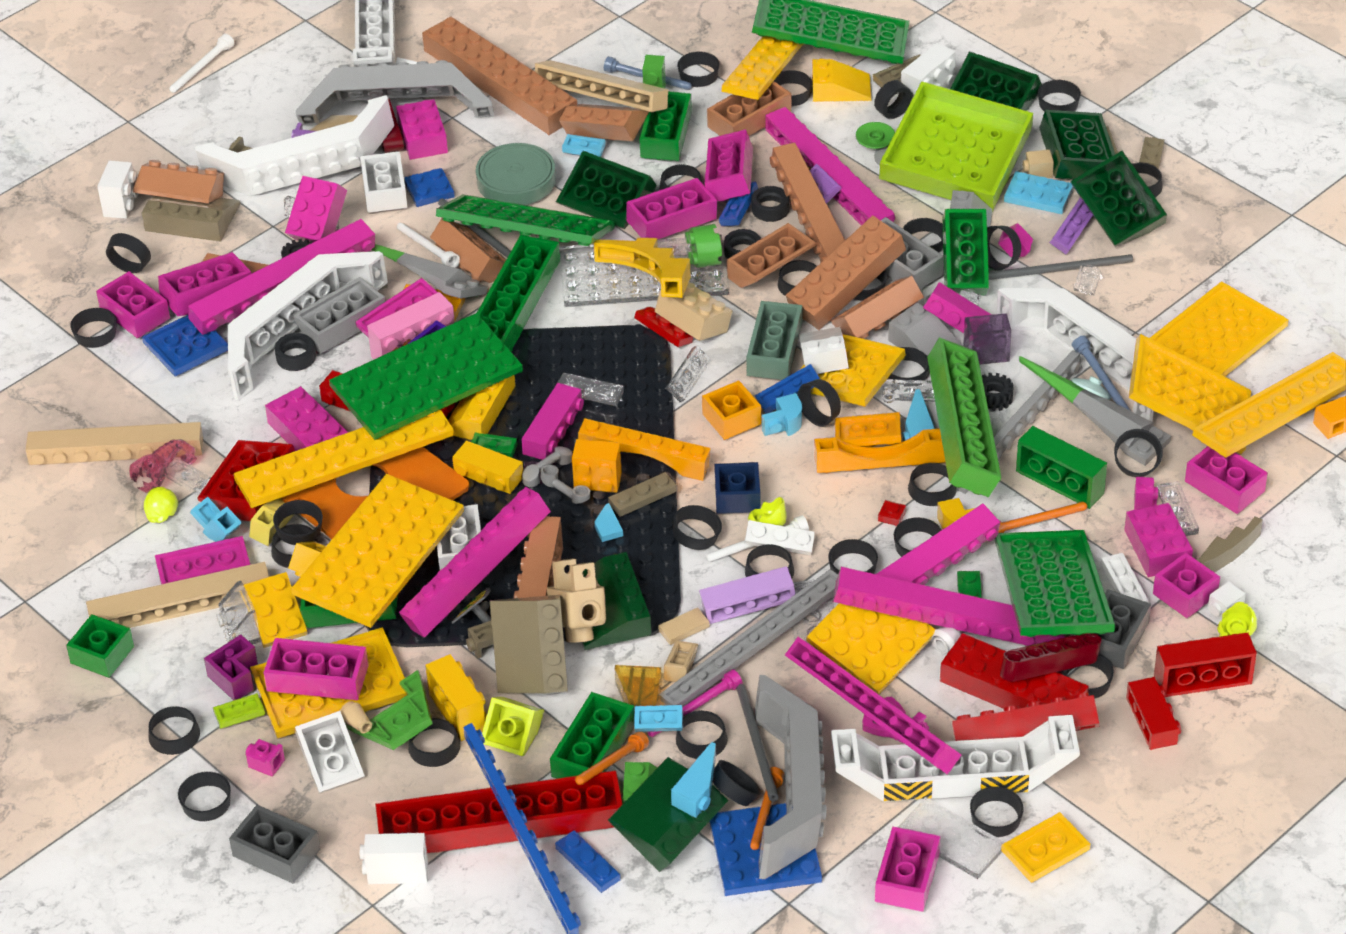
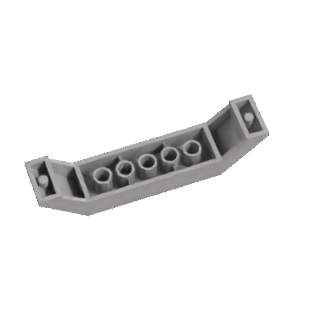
M439 60L436 63L419 61L416 64L399 62L397 65L379 63L377 66L359 64L358 67L340 65L338 66L339 68H333L296 110L299 123H302V125H318L320 119L338 101L369 100L385 95L389 99L455 96L474 112V117H494L492 101L451 62L448 63L445 60Z
M759 675L755 720L757 726H762L784 743L786 815L771 826H763L759 855V879H766L816 848L818 837H823L824 824L821 820L826 819V805L822 804V802H825V787H821V785H824L825 771L820 770V768H823L824 754L819 752L823 748V737H819L822 733V720H818V711L766 675Z

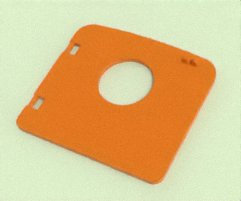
M424 447L373 464V466L382 469L386 474L450 500L458 498L469 490V481L466 478L457 474L455 470ZM337 478L281 498L285 503L293 500H306L317 505L323 515L321 531L333 539L368 496L346 494L339 489L336 484ZM300 514L315 527L318 526L315 518L307 514Z

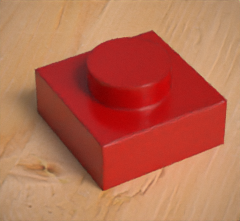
M885 500L878 514V521L897 526L906 513V505Z

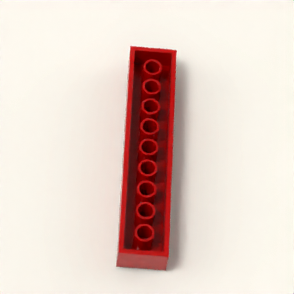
M616 771L601 772L582 785H578L575 782L577 776L507 785L505 787L507 790L511 789L517 801L514 804L517 810L522 809L527 819L525 825L528 831L533 830L536 838L569 834L574 830L578 833L614 828L608 819L622 805ZM491 788L375 803L379 834L424 833L427 853L518 841Z

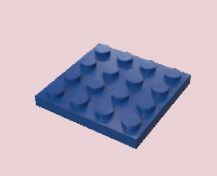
M786 803L771 805L766 826H771L786 815ZM761 807L718 812L709 821L725 896L822 883V874L815 848L770 877L759 879L761 844L758 850H752L750 843Z

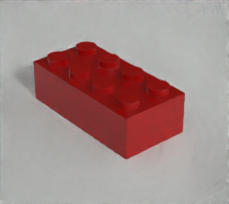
M1248 632L1157 646L1153 677L1156 678L1158 685H1162L1165 697L1250 685L1253 681L1257 652Z

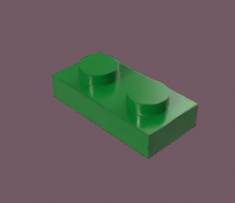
M476 432L471 441L474 444L513 458L517 447V438Z
M957 571L958 593L982 598L980 571Z

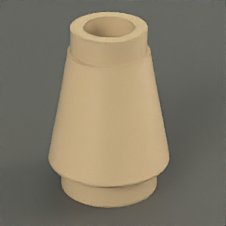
M350 701L343 705L340 712L345 723L361 733L370 731L372 723L359 703Z

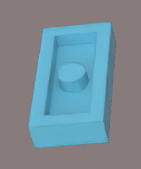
M567 134L562 145V152L581 155L582 151H586L601 157L606 146L605 139Z
M682 705L635 706V732L683 731Z

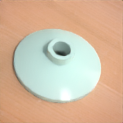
M1093 376L1090 379H1072V382L1100 397L1108 400L1111 399L1110 394L1101 386L1103 381Z

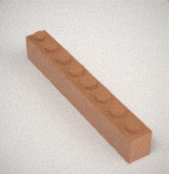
M796 143L773 147L772 156H770L771 167L775 168L778 181L782 182L785 195L789 196L792 209L797 212L799 223L804 226L806 236L816 242L813 251L815 254H818L821 263L845 240Z

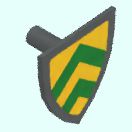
M487 588L477 595L455 617L452 623L454 624L470 610L483 623L491 621V617L486 613L490 607L489 602L483 601L479 605L487 597L491 589Z

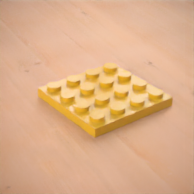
M842 334L849 368L817 375L820 379L832 385L840 401L866 407L906 356L905 349ZM814 387L811 389L812 394L825 397L818 388Z
M839 603L807 635L806 641L877 694H880L931 641L936 629L925 622Z

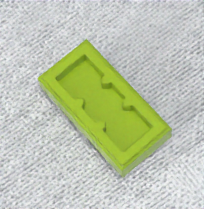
M258 693L213 707V712L220 729L265 715V710Z

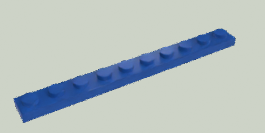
M472 723L464 726V737L567 934H579V926H581L579 917L576 912L571 913L568 907L570 901L565 891L560 892L557 886L559 880L556 873L549 871L546 865L549 862L543 850L539 851L536 846L538 841L532 829L528 831L525 825L527 819L522 809L517 810L514 804L517 801L511 789L507 790L504 785L506 779L501 769L496 770L493 764L496 761L490 749L486 750L483 745L485 739L480 729L476 730Z

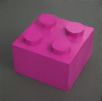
M1185 552L1155 575L1153 595L1185 618H1189L1209 602L1210 594L1219 588L1220 576Z

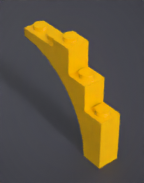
M637 238L636 241L596 240L594 242L595 262L615 263L640 269L659 281L662 297H683L691 278L690 258H674V249L658 248L657 238Z

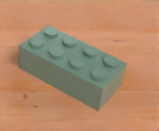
M761 301L746 356L747 376L783 380L790 376L802 327V305Z

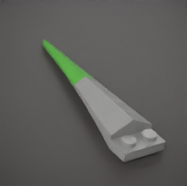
M377 244L372 248V251H380L384 256L412 270L444 294L457 298H466L487 293V286L479 284L480 281L472 279L471 276L460 269Z
M1019 356L1020 363L1073 403L1114 443L1124 432L1131 429H1144L1153 433L1159 439L1162 449L1170 443L1171 436L1153 426V422ZM1142 438L1127 439L1119 447L1127 456L1144 466L1156 456L1153 445Z

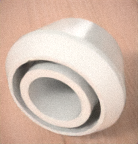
M941 627L935 630L931 641L935 649L946 656L961 636V633L954 628Z

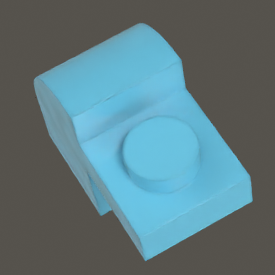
M796 393L776 398V411L762 415L763 434L767 436L786 431L788 436L795 434L802 425V403Z
M208 497L190 511L192 516L204 528L203 533L215 542L227 538L242 523L228 507L220 511Z

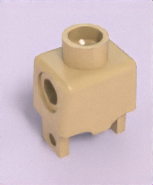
M576 559L552 561L554 586L547 587V596L560 595L562 627L565 628L566 642L593 640V626L603 625L606 622L605 590L603 586L598 584L595 578L594 563L576 564ZM566 565L570 568L568 573L564 572ZM584 569H587L588 571L586 577H583L582 575Z

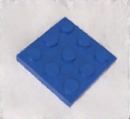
M189 314L142 337L144 345L174 376L228 351V343L215 330L202 335L189 320Z

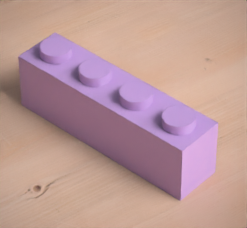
M785 566L701 589L699 593L705 616L710 624L782 605L795 595V589L788 568Z

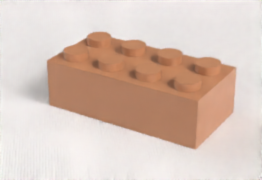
M773 81L759 100L732 94L707 108V127L719 136L745 129L748 136L765 127L766 114L786 107L791 112V93Z

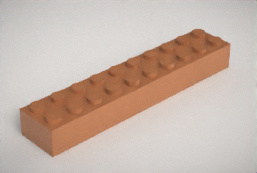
M451 16L422 32L423 46L426 53L438 61L445 60L448 63L451 62L475 86L548 135L563 128L559 119L566 106L577 105V99Z

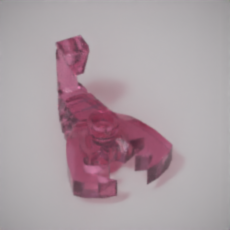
M182 439L170 440L152 454L145 455L130 465L129 473L131 480L137 482L138 475L143 477L142 471L147 473L146 476L151 479V482L143 481L144 486L137 487L147 494L151 489L161 486L167 475L170 463L173 462L174 457L177 456L181 449L186 454L180 458L192 465L197 460L194 455L195 448Z

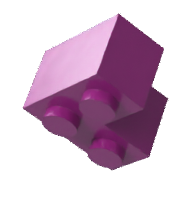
M242 634L204 657L207 677L233 701L242 698L254 690L250 667L258 665L255 646Z

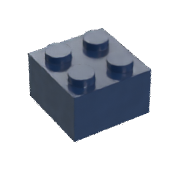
M758 462L714 464L716 514L750 513L754 509H761Z

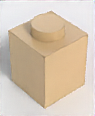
M1050 150L1026 152V160L1022 162L1023 172L1035 176L1053 178L1054 162Z

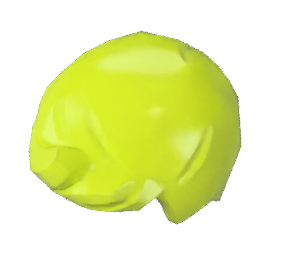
M165 487L153 488L147 493L144 500L145 515L151 523H162L168 519V516H174L179 503L175 493Z
M778 497L773 502H763L761 509H754L750 512L748 521L784 526L787 518L784 499Z
M1244 602L1235 603L1222 614V620L1217 627V631L1220 633L1219 637L1247 632L1251 636L1257 628L1256 614L1248 604Z

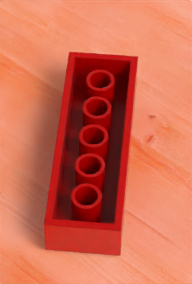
M964 633L961 634L941 662L940 682L1000 708L1018 706V709L1026 708L1028 703L1040 701L1041 704L1051 703V699L1065 697V700L1075 699L1074 695L1088 693L1089 689L1088 685L1057 672L1015 682L1004 680L1000 676V670L1005 650Z

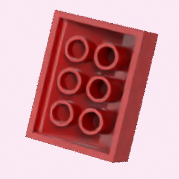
M238 440L197 497L198 501L202 502L208 497L220 511L228 507L238 519L251 521L264 504L254 508L250 507L234 479V473L295 452L293 444Z

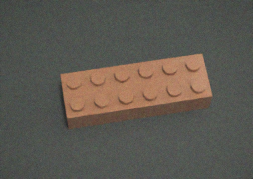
M872 215L785 295L788 304L802 305V319L820 330L906 250L902 235Z
M546 516L527 535L529 541L524 543V554H526V557L521 558L522 574H518L517 579L519 591H515L514 598L547 596V587L554 586L552 561L561 560L563 551L561 517Z

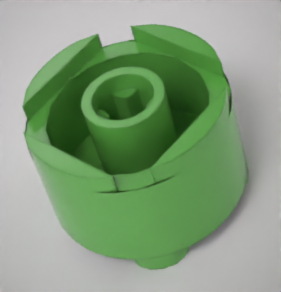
M715 224L690 227L689 231L685 232V240L687 244H690L691 251L688 252V258H690V264L695 265L696 268L722 264V261L718 260V257L722 256V247L719 233H714L713 230L717 228Z

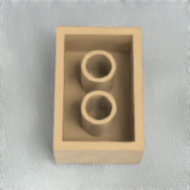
M691 282L688 283L682 298L662 297L660 290L655 308L657 314L699 341L726 333L733 311L726 307L723 302L712 298L709 293L695 287Z

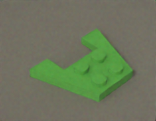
M419 670L400 681L399 684L407 695L370 720L372 723L370 731L361 733L345 723L347 730L394 750L432 725L424 684Z

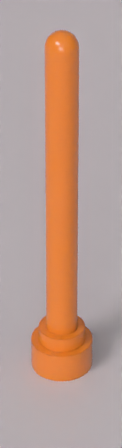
M1080 502L1006 522L1000 521L998 532L1004 533L1007 530L1081 512L1087 509V504Z
M641 731L635 732L628 738L626 745L575 778V782L578 785H582L629 753L643 751L649 745L647 735Z
M770 767L775 787L778 788L783 783L784 772L778 767ZM765 790L750 843L752 850H758L760 847L763 826H766L772 805L767 790Z

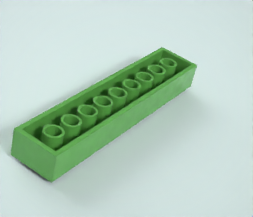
M939 337L927 358L949 483L957 488H964L976 495H983L989 498L1002 477L978 355L974 350Z

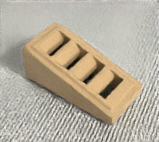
M675 641L664 664V679L666 681L676 682L691 671L698 650L697 643Z

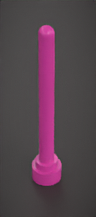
M734 669L725 673L721 679L722 682L683 706V717L726 689L735 690L738 685L743 684L740 675ZM650 731L647 734L650 737H654L662 731Z

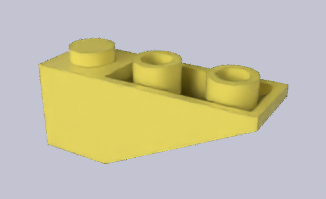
M281 498L264 504L253 516L250 522V538L266 546L272 543L273 535L276 533L273 516L275 511L285 503ZM295 514L286 517L280 523L279 529L286 526Z

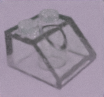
M237 581L219 602L220 613L216 614L219 626L225 628L223 633L227 643L242 634L251 644L261 642L256 612L242 581Z

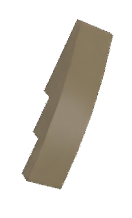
M1254 516L1245 529L1236 526L1226 539L1217 536L1197 561L1214 573L1238 558L1261 535L1263 520Z

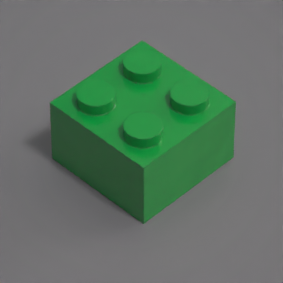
M91 614L67 643L66 647L70 664L110 678L134 648L130 628Z

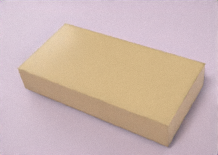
M697 607L658 625V629L666 641L672 645L675 641H681L709 628L710 622Z

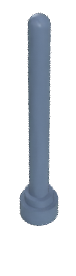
M610 56L605 59L604 71L610 73L621 71L643 78L642 69L621 64L616 58ZM666 76V84L686 90L692 87L689 82Z
M1085 335L1076 338L1071 344L1075 352L1085 357L1098 378L1103 381L1102 384L1114 402L1130 410L1090 351V341Z

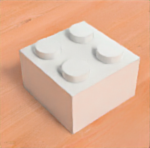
M108 161L98 184L104 217L127 219L129 212L133 210L134 200L138 198L139 193H133L136 183V171H133L132 162Z

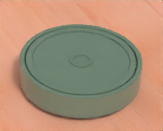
M509 143L497 146L487 151L477 162L476 181L478 190L488 199L522 205L532 204L546 197L554 188L556 183L555 162L546 150L536 145Z

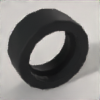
M892 80L883 85L877 92L874 106L884 117L895 119L908 109L912 101V92L902 82ZM897 93H899L897 99L890 106H888V103L891 100V98Z
M777 186L761 187L752 194V213L759 220L766 222L781 220L789 213V196L785 195L784 189ZM766 201H775L780 203L779 205L773 207L761 205V203Z
M737 229L728 233L723 241L724 257L729 259L741 251L732 248L733 246L739 244L752 245L759 241L761 237L758 233L748 229Z
M303 333L286 334L279 338L275 344L276 361L282 369L288 371L304 370L315 361L314 342L308 335ZM294 348L306 350L304 353L296 356L284 354L286 351Z

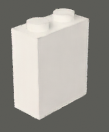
M424 833L365 834V842L360 844V859H364L362 861V873L367 875L368 884L427 883L428 858Z

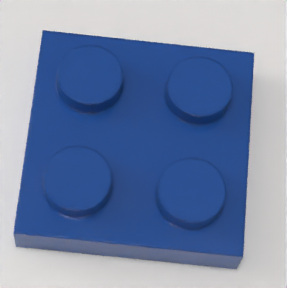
M442 168L404 177L405 185L416 207L439 202L442 198L445 200L454 198V190Z

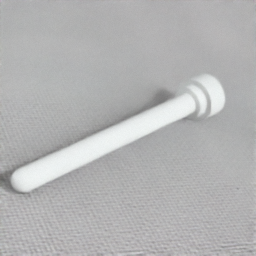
M223 34L218 38L217 45L172 84L170 91L175 93L221 51L229 50L234 46L233 38L228 34Z
M397 224L399 231L440 257L442 264L454 268L458 266L460 257L453 251L445 252L405 224Z
M803 515L794 518L789 525L785 526L809 531L808 523ZM744 540L708 553L707 560L715 561L754 546L745 544Z

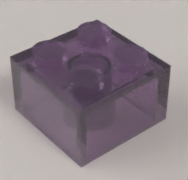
M1007 313L965 317L963 347L977 352L979 365L1010 362L1012 330Z

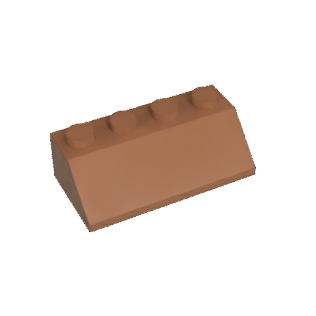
M591 104L568 105L559 122L567 134L599 139L634 141L649 111L638 108Z
M149 160L148 163L141 166L133 193L210 203L223 196L224 173L217 172L215 168L201 170L198 169V166L194 165L181 167L179 163H168L167 165L161 164L159 160Z
M441 218L430 236L436 242L435 245L442 250L456 253L460 257V264L458 266L464 271L472 273L471 277L474 280L480 281V283L482 280L488 283L495 281L506 261L501 254L468 226L454 221L447 222Z
M787 223L727 259V278L740 288L751 285L816 246V242Z
M911 275L895 280L830 321L835 327L841 328L842 334L864 339L869 336L868 331L873 328L876 331L884 327L886 320L890 318L893 320L902 313L901 311L910 308L920 299L924 298Z

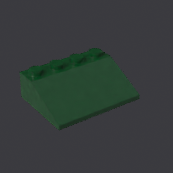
M969 51L950 90L1027 111L1034 103L1042 83L1037 74Z
M1060 110L1044 111L1039 129L1045 148L1050 150L1052 155L1055 178L1075 179L1115 155L1102 113Z
M582 151L556 203L591 217L615 221V226L625 229L629 225L626 221L627 202L654 193L657 185L650 175Z
M1123 151L1118 152L1070 181L1115 247L1146 235L1166 223L1167 213Z
M627 552L606 556L595 562V578L598 584L603 586L605 590L606 622L603 625L593 626L594 639L582 642L584 650L651 635L650 614ZM584 569L582 575L583 577H586L588 571L587 569Z
M669 757L655 769L608 819L659 872L674 861L729 801L712 784L711 802L705 811L702 810L696 818L672 806L671 789L688 769Z

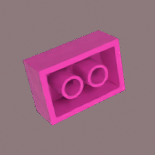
M435 99L396 106L398 125L409 160L448 153L446 133Z
M302 176L285 234L295 240L302 239L303 242L305 239H308L310 243L311 241L316 242L335 232L348 190L338 183Z
M130 271L96 291L99 308L111 311L116 317V322L137 339L170 319L167 300Z
M1207 446L1187 462L1185 482L1238 514L1265 492L1268 472L1237 453H1233L1225 458Z
M1169 503L1126 511L1124 531L1147 577L1155 576L1185 552L1192 556L1193 549Z
M892 826L875 883V902L924 912L940 855L941 836Z

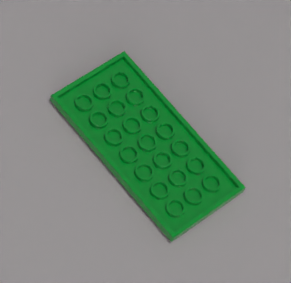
M759 0L752 33L759 36L774 37L778 40L794 41L797 44L813 45L816 48H828L835 52H847L854 56H866L873 60L881 59L893 64H902L909 20L812 0Z
M465 194L436 208V217H442L443 221L453 222L454 220H459L464 225L481 224L482 228L487 229L498 227L503 232L515 230L520 231L519 234L526 236L537 234L542 239L554 237L558 238L560 242L576 241L578 245L590 246V244L615 228V221Z
M475 313L330 379L329 382L330 387L371 437L376 440L522 372L523 365L483 319Z
M1084 530L998 533L994 541L1020 636H1058L1060 634L1081 635L1083 633L1105 634L1107 632H1114L1115 623Z

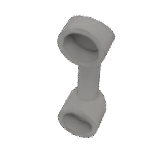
M555 447V452L537 464H531L524 469L522 474L523 484L528 487L537 486L540 483L539 472H541V468L554 462L560 465L571 463L572 451L566 447Z
M545 465L541 468L542 482L546 486L554 487L570 497L572 503H583L590 498V489L588 487L579 485L572 489L558 480V468L556 466Z

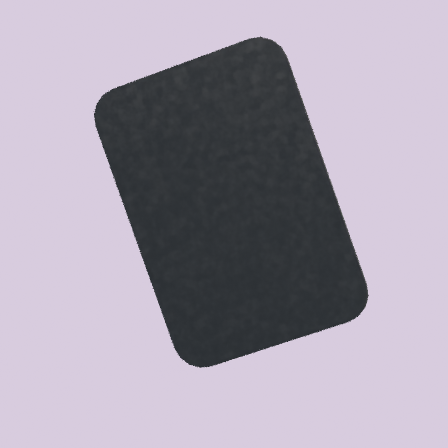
M641 324L523 329L511 351L523 365V371L514 375L515 388L488 432L490 435L517 438V447L513 458L522 461L523 471L527 466L541 461V459L523 454L522 437L557 383L581 389L582 399H584L582 410L577 412L573 424L568 426L564 438L560 439L557 447L570 449L572 455L584 418L674 439L671 351L666 339ZM456 406L453 408V410H452V411L449 413V415L446 417L447 420H449V418H450V416L452 415V413H453L454 409L456 408ZM451 436L423 447L454 470L452 457L465 441L471 442L472 440ZM620 452L622 475L617 493L664 472L676 484V470L667 464L646 455ZM557 462L551 464L558 468V480L573 489L572 462L567 465H560ZM373 465L370 468L369 494L386 475L382 469ZM539 472L540 483L537 486L528 487L521 480L511 494L463 476L469 481V490L453 501L464 506L478 504L481 530L520 491L527 487L539 493L551 511L547 516L561 517L563 542L561 560L576 559V564L595 563L603 557L627 552L650 614L651 635L649 636L659 633L658 625L678 616L681 605L679 544L673 534L674 515L677 512L676 492L621 517L612 508L623 530V536L602 542L595 529L594 522L604 506L609 503L608 497L617 494L616 492L590 490V498L587 501L575 504L572 503L570 497L558 489L546 486L541 480V472ZM526 536L424 638L411 630L399 612L440 571L436 546L399 592L396 619L378 620L371 628L365 626L366 629L372 631L383 627L391 646L433 647L467 645L468 628L480 625L483 622L472 610L454 624L452 621L477 595L487 588H490L491 591L479 605L483 601H487L490 604V600L514 598L515 591H519L517 587L518 574H522L521 558L526 557V554H524V543L529 541V538ZM566 565L564 572L568 573L570 568ZM489 607L486 613L491 617V609ZM563 627V639L566 641L565 628Z

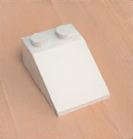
M840 327L799 334L805 367L811 364L817 374L849 368Z
M340 711L295 727L296 737L319 793L365 777Z

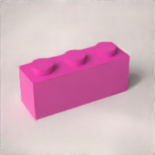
M940 282L923 307L975 341L978 340L993 316Z

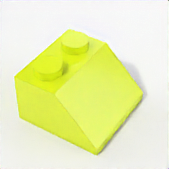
M502 696L492 697L482 732L485 739L483 744L524 756L538 734L544 709Z

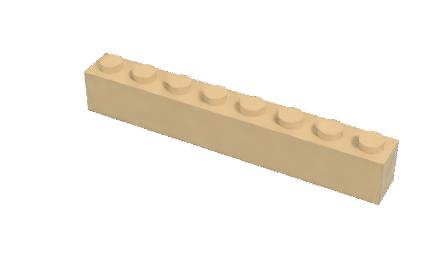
M552 60L535 63V72L560 89L650 112L667 109L668 89Z
M201 422L31 431L27 434L25 450L29 465L202 455L203 432Z
M265 562L94 599L86 601L89 617L93 614L131 628L247 602L243 585L267 578L269 575Z

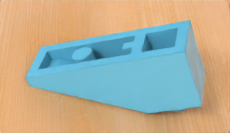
M920 389L915 390L905 422V431L902 432L903 442L922 430L935 429Z
M711 742L671 789V805L695 818L702 810L705 811L711 802L710 794L716 760L715 743Z

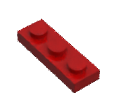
M646 307L635 312L634 318L676 347L693 342V336L657 314L655 308Z

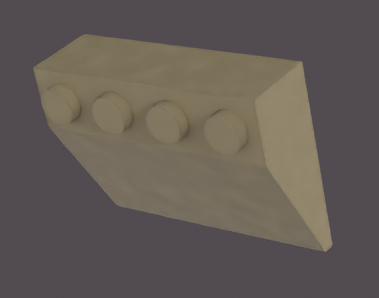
M154 196L148 200L142 211L144 229L148 232L221 242L240 205V200L218 198L210 203H201Z
M560 595L490 600L497 692L555 693L568 691Z

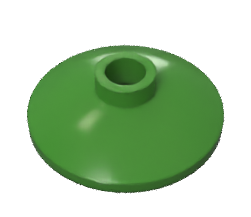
M869 122L857 129L856 140L867 148H884L889 146L895 132L891 126L885 123Z

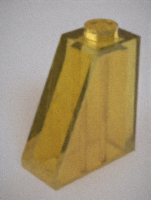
M615 665V684L624 703L633 705L634 712L635 706H659V694L662 687L661 667Z

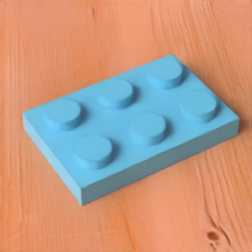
M1015 171L1004 195V202L1063 214L1073 191V186L1065 181Z

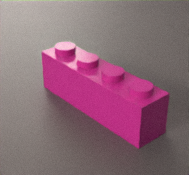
M561 383L556 384L522 437V451L524 455L543 460L555 452V447H557L560 439L564 438L566 429L569 425L573 424L575 415L583 408L584 399H582L581 389Z

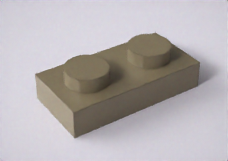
M1145 137L1139 163H1148L1159 169L1165 139Z

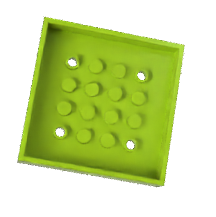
M921 81L880 161L879 179L949 200L952 198L953 190L973 192L993 212L1030 135L1033 113Z

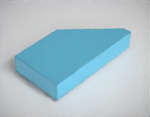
M608 503L594 522L595 529L602 542L623 536V530Z

